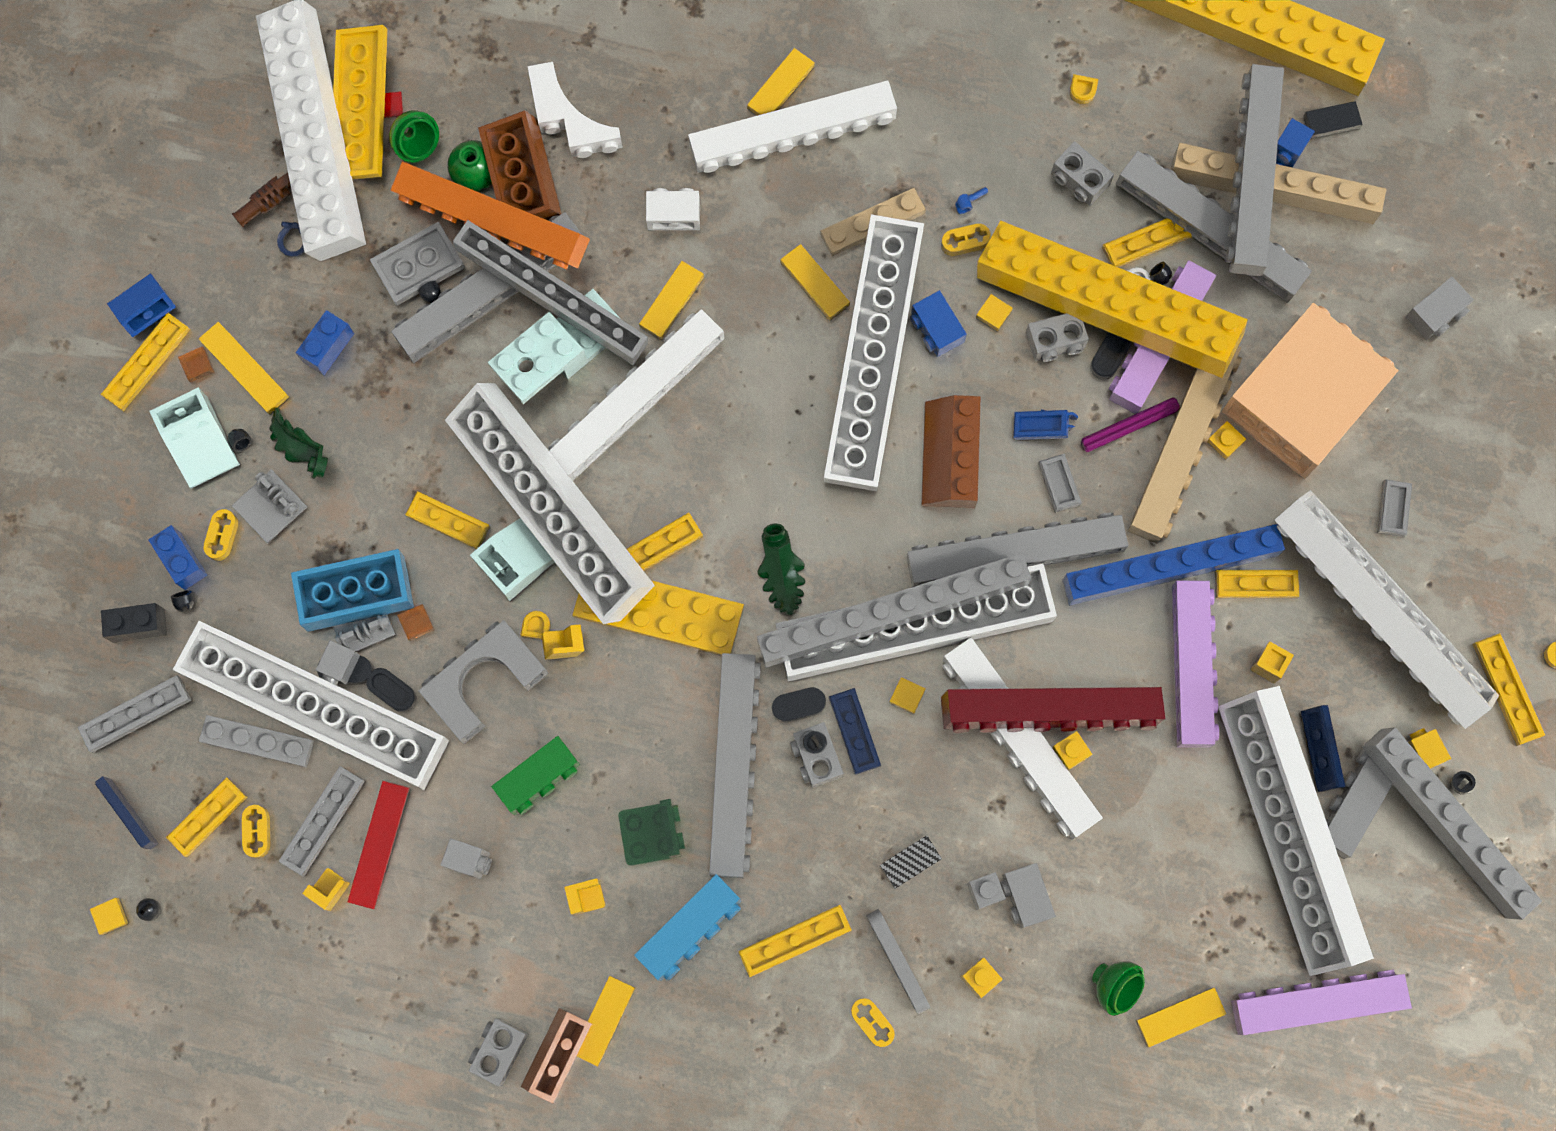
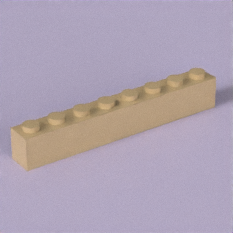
M1183 143L1178 144L1171 165V170L1177 174V178L1185 183L1236 194L1237 188H1233V177L1235 171L1238 172L1239 163H1235V155ZM1276 164L1273 202L1369 224H1374L1382 213L1386 188Z
M1238 346L1223 378L1198 368L1195 369L1180 409L1177 412L1128 528V532L1156 544L1159 543L1162 537L1167 539L1173 526L1169 522L1172 513L1177 515L1183 502L1179 498L1182 489L1187 491L1193 478L1189 474L1192 465L1197 467L1203 454L1202 451H1199L1201 443H1207L1213 428L1209 427L1211 419H1217L1223 406L1219 403L1221 395L1226 396L1231 387L1232 381L1228 380L1231 371L1236 373L1242 358L1238 356L1241 347Z

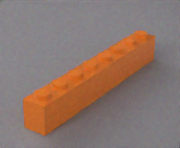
M403 161L390 190L399 194L398 200L413 206L414 201L421 204L420 209L431 214H435L436 210L443 213L441 218L455 224L458 219L465 223L469 220L498 240H501L502 237L509 240L507 245L520 251L523 250V247L531 249L530 255L545 260L546 256L554 259L552 264L566 270L569 265L578 269L590 241L589 238L580 233Z

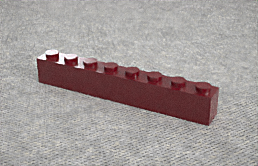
M1162 687L948 689L941 696L943 728L953 729L954 733L969 732L970 729H980L982 733L995 732L997 729H1007V732H1020L1024 728H1034L1035 732H1045L1051 730V728H1060L1061 731L1069 732L1077 730V727H1087L1088 731L1103 730L1104 727H1113L1115 731L1128 730L1130 727H1140V730H1153L1166 719Z

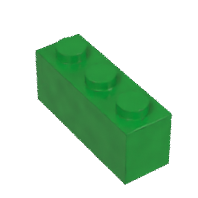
M556 736L491 787L510 813L522 815L534 806L532 801L540 795L544 798L556 789L554 785L561 779L567 781L578 772L576 768L580 766V763L561 738Z

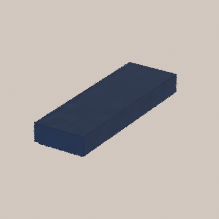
M855 688L829 696L854 774L858 775L881 767Z
M1328 705L1302 710L1301 715L1318 792L1346 787Z
M102 776L95 781L96 787L139 846L151 850L159 843L113 780Z

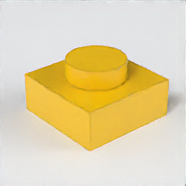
M1226 421L1207 442L1226 460L1246 441V438Z

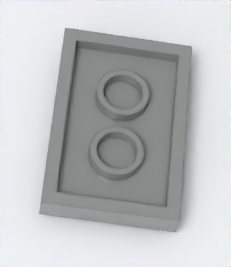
M439 222L370 259L396 306L419 294L418 289L425 283L430 281L439 283L465 268Z

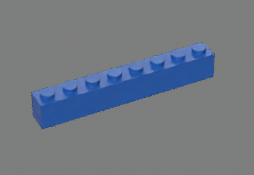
M1278 524L1066 573L1062 581L1069 606L1278 557L1285 550L1281 533L1277 528Z

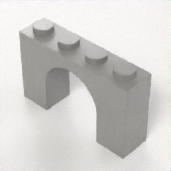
M504 620L501 623L497 621L489 626L485 631L486 635L479 641L477 639L471 641L464 648L466 652L458 658L453 657L443 665L444 670L437 676L433 674L425 679L421 684L423 687L419 690L421 695L463 744L485 727L467 705L463 697L462 685L470 669L479 663L487 661L501 663L510 669L527 691L549 674Z

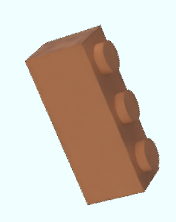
M559 1008L521 1087L531 1094L554 1103L592 1024Z

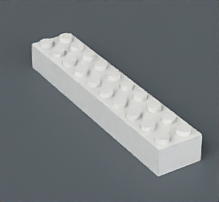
M294 0L257 15L256 20L304 252L319 261H323L364 246L366 241L353 180L350 175L349 161L346 156V147L335 104L317 11L304 0Z
M871 214L825 468L824 482L877 491L924 223Z
M477 383L445 421L603 624L621 621L655 585L495 383Z
M1311 490L1296 500L1275 519L1280 533L1287 538L1290 537L1297 544L1295 546L1297 551L1304 558H1309L1315 564L1314 568L1322 578L1329 579L1334 585L1335 593L1340 598H1346L1353 606L1354 614L1359 619H1365L1370 624L1374 636L1380 641L1384 640L1391 647L1390 652L1399 662L1403 661L1410 668L1409 673L1417 682H1423L1429 689L1430 697L1436 703L1444 705L1448 710V716L1455 724H1461L1466 729L1492 709L1499 697L1498 693Z
M1044 564L1028 567L1032 579L1027 586L784 662L787 680L793 681L962 643L969 638L975 640L1051 623L1055 620L1057 614ZM842 609L776 623V630Z
M198 621L173 668L174 671L423 790H425L449 742L447 738L201 621Z
M1280 686L1255 691L1218 706L1309 976L1351 967L1374 959Z

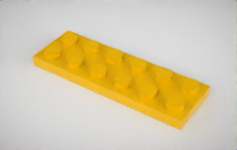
M384 25L336 30L333 94L352 179L382 177L387 28Z
M652 581L655 586L621 621L603 624L583 597L578 594L572 615L575 618L721 656L722 653H732L744 609V604Z

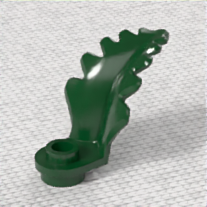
M276 407L271 419L272 424L269 427V430L272 431L270 439L272 441L277 440L275 450L278 452L285 450V459L288 462H308L307 472H311V478H323L328 458L322 456L323 445L314 442L303 429L299 427L294 429L287 419H283L280 409Z
M774 523L767 525L763 530L761 537L765 557L757 572L759 577L768 578L763 585V591H773L769 596V602L776 601L774 608H780V612L792 615L794 610L799 609L797 604L802 603V600L797 596H804V592L797 588V586L804 585L805 578L797 574V572L803 570L805 564L791 550L788 531L783 525Z

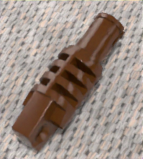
M288 172L279 179L277 176L273 177L250 195L248 203L235 213H232L233 217L242 227L260 213L262 215L268 213V211L272 210L291 194L289 192L291 184Z

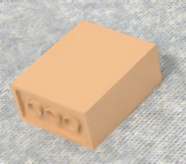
M1312 303L1234 393L1221 412L1306 479L1399 370L1394 367V363L1384 356L1381 357L1376 353L1370 343L1362 339L1360 340L1352 334L1351 329L1346 324L1339 323L1333 319L1326 308Z

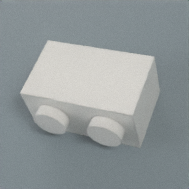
M663 188L646 191V223L648 230H700L699 191H694L690 188H682L679 191H668Z

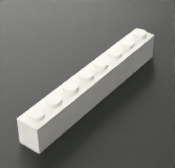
M887 80L688 134L689 145L697 172L704 171L705 173H710L721 166H736L744 160L751 158L761 159L769 153L776 151L787 152L798 145L804 144L809 146L815 144L820 139H835L846 132H861L867 129L868 126L889 124L896 119L897 106L889 81Z
M702 309L697 314H690L684 320V326L677 332L675 330L672 331L658 350L656 348L651 350L645 357L646 361L639 368L637 366L633 367L627 373V379L620 385H614L607 392V397L601 403L596 402L587 411L588 415L582 421L577 420L569 427L567 435L551 443L548 448L549 452L572 481L724 340V331Z
M972 638L966 640L943 658L945 664L942 667L951 679L956 678L961 685L958 689H1009ZM1024 728L1020 732H1007V729H997V731L991 732L996 743L999 746L1004 745L1008 750L1009 754L1007 757L1016 769L1019 767L1026 775L1023 779L1032 791L1037 790L1043 798L1040 800V803L1048 814L1053 812L1059 821L1056 825L1065 837L1070 836L1073 840L1103 819L1041 732H1035L1034 728Z

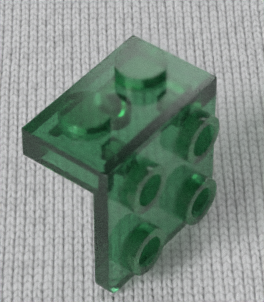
M671 799L660 800V804L619 812L618 817L625 860L628 865L633 866L682 857L681 849H685L683 832L678 833L676 822L681 821L678 805H673Z

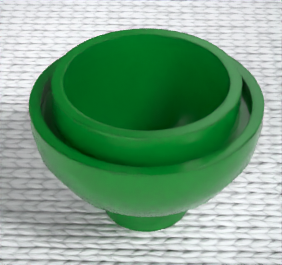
M410 110L398 116L389 132V143L392 150L399 158L406 162H420L433 153L439 141L437 122L429 114L418 110Z
M465 141L452 150L448 158L447 168L449 176L454 183L474 191L486 189L492 184L481 141ZM470 156H474L476 158L472 162L466 161L467 158Z
M1123 961L1110 966L1103 963L1096 968L1092 976V982L1097 985V998L1105 1012L1116 1016L1127 1012L1136 1004L1145 985L1142 967L1130 961Z

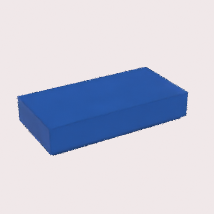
M1068 410L1014 412L1015 440L1068 438Z

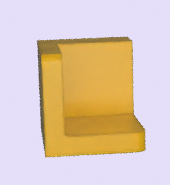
M581 624L570 625L564 630L542 633L545 660L577 657L584 652Z
M1269 641L1258 661L1253 664L1250 670L1268 681L1276 683L1282 678L1294 655Z
M327 868L315 885H308L302 894L324 910L331 911L350 883L333 870Z
M598 878L564 887L570 913L573 916L606 906L601 883Z

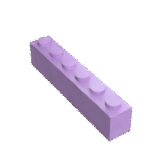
M1188 260L1184 268L1178 267L1171 279L1176 282L1172 289L1202 301L1216 275ZM1135 343L1134 346L1138 347L1134 356L1129 353L1121 366L1125 369L1122 377L1116 375L1109 387V390L1113 391L1109 400L1137 414L1170 357Z
M1176 581L1172 585L1177 748H1210L1215 745V741L1219 740V726L1214 723V713L1218 712V698L1214 697L1213 686L1217 685V671L1213 670L1212 659L1216 658V643L1212 642L1211 632L1215 631V616H1211L1210 605L1214 604V589H1210V581Z
M1393 969L1377 972L1378 977L1367 979V974L1349 976L1350 982L1340 983L1339 978L1323 980L1322 986L1312 988L1311 983L1294 985L1295 991L1284 992L1283 987L1266 989L1267 995L1257 997L1255 991L1238 994V1000L1231 1001L1237 1035H1248L1412 1009L1405 974L1395 975Z

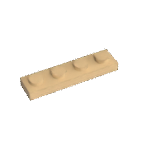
M912 188L820 230V235L831 256H834L867 240L871 214L910 221L925 214L926 209L915 188Z

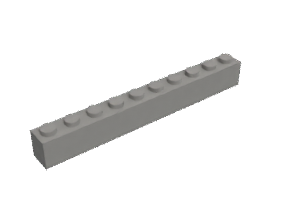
M1020 553L757 636V642L765 667L767 668L1027 586L1032 578L1024 555Z

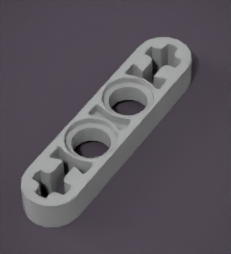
M877 909L866 915L916 1013L920 1014L928 1010L930 1005L880 910Z

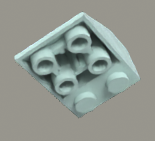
M199 387L149 411L162 439L190 488L198 486L240 465L208 397Z
M521 518L490 537L470 554L474 562L509 601L555 562Z

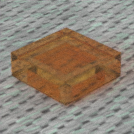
M203 346L178 357L190 383L215 372Z
M423 604L397 615L409 641L434 630Z

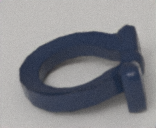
M282 221L281 226L284 228L280 231L277 238V245L280 251L290 257L303 255L305 253L303 245L297 251H288L284 246V238L292 228L298 229L300 233L299 223Z

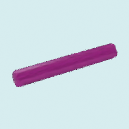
M1175 397L1167 399L1083 437L1081 440L1082 447L1086 452H1090L1178 412L1180 405Z

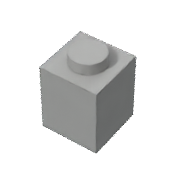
M330 640L316 671L323 675L322 679L334 685H337L338 682L346 685L360 655L354 650Z
M996 872L967 883L976 910L1006 899Z

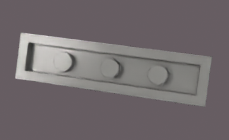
M176 675L77 728L88 751L93 753L192 700L181 678Z
M206 715L199 742L306 768L314 741L311 739Z
M339 766L279 862L299 875L305 876L365 781Z

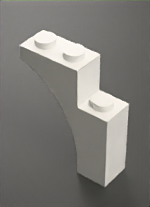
M553 62L527 66L541 134H557L561 130L566 129L572 157L586 158L593 153H612L619 148H623L619 128L592 121L576 110L567 100L557 81Z

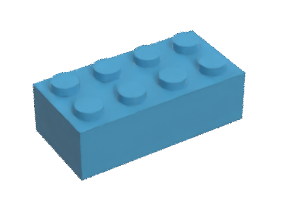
M399 549L291 572L299 623L307 632L414 608L405 557Z
M716 874L634 956L657 980L662 981L665 978L669 981L679 972L680 968L677 965L684 958L689 961L700 951L701 948L698 944L705 937L711 940L721 930L718 924L724 918L730 921L741 910L739 906L742 902L741 899Z

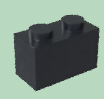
M156 603L101 610L102 636L112 643L167 635L165 609Z

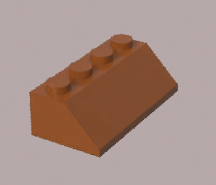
M524 110L478 127L496 200L545 220H549L555 215L560 216L561 210L537 118Z
M952 395L925 402L921 506L976 507L978 501L981 396Z

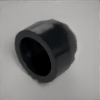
M1160 262L1151 269L1149 275L1154 282L1165 285L1172 278V271L1165 262Z
M436 281L427 282L418 289L421 298L428 303L436 301L442 293Z
M233 429L228 434L229 445L235 452L247 449L252 443V438L244 429Z
M191 590L181 591L171 596L174 608L180 612H184L183 607L185 606L188 607V610H191L195 604Z
M819 731L809 732L804 738V747L810 753H821L827 746V739ZM814 735L816 736V738L822 746L819 749L816 743L811 738Z
M1467 771L1457 772L1451 782L1453 790L1460 795L1471 793L1476 784L1474 776ZM1465 778L1469 781L1462 789L1458 788Z
M143 899L136 907L138 917L144 921L157 919L161 912V906L155 899ZM149 903H151L152 906L144 914H142V911L146 908V906Z

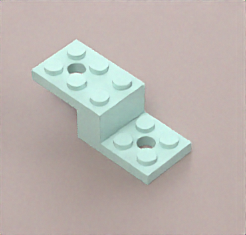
M594 289L585 295L619 318ZM548 312L493 357L488 364L524 404L561 372L569 379L603 351L605 347L558 317L556 319ZM529 360L533 362V368L529 372H522L519 370L521 362Z

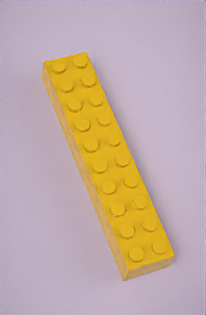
M1125 0L1356 96H1359L1366 85L1385 41L1382 37L1291 0Z
M1001 220L977 261V278L1061 313L1072 315L1083 322L1220 378H1223L1244 336L1248 321L1246 318Z

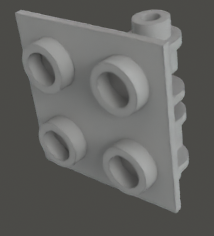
M272 469L267 474L263 472L258 473L255 476L256 484L232 505L267 544L307 508L301 499Z
M387 614L333 626L336 633V642L355 652L395 635Z

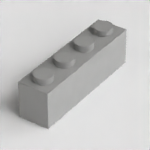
M1364 749L1357 757L1356 762L1359 765L1355 772L1351 771L1344 780L1346 788L1342 795H1337L1331 802L1329 809L1332 812L1326 820L1337 854L1343 859L1350 858L1353 855L1393 785Z

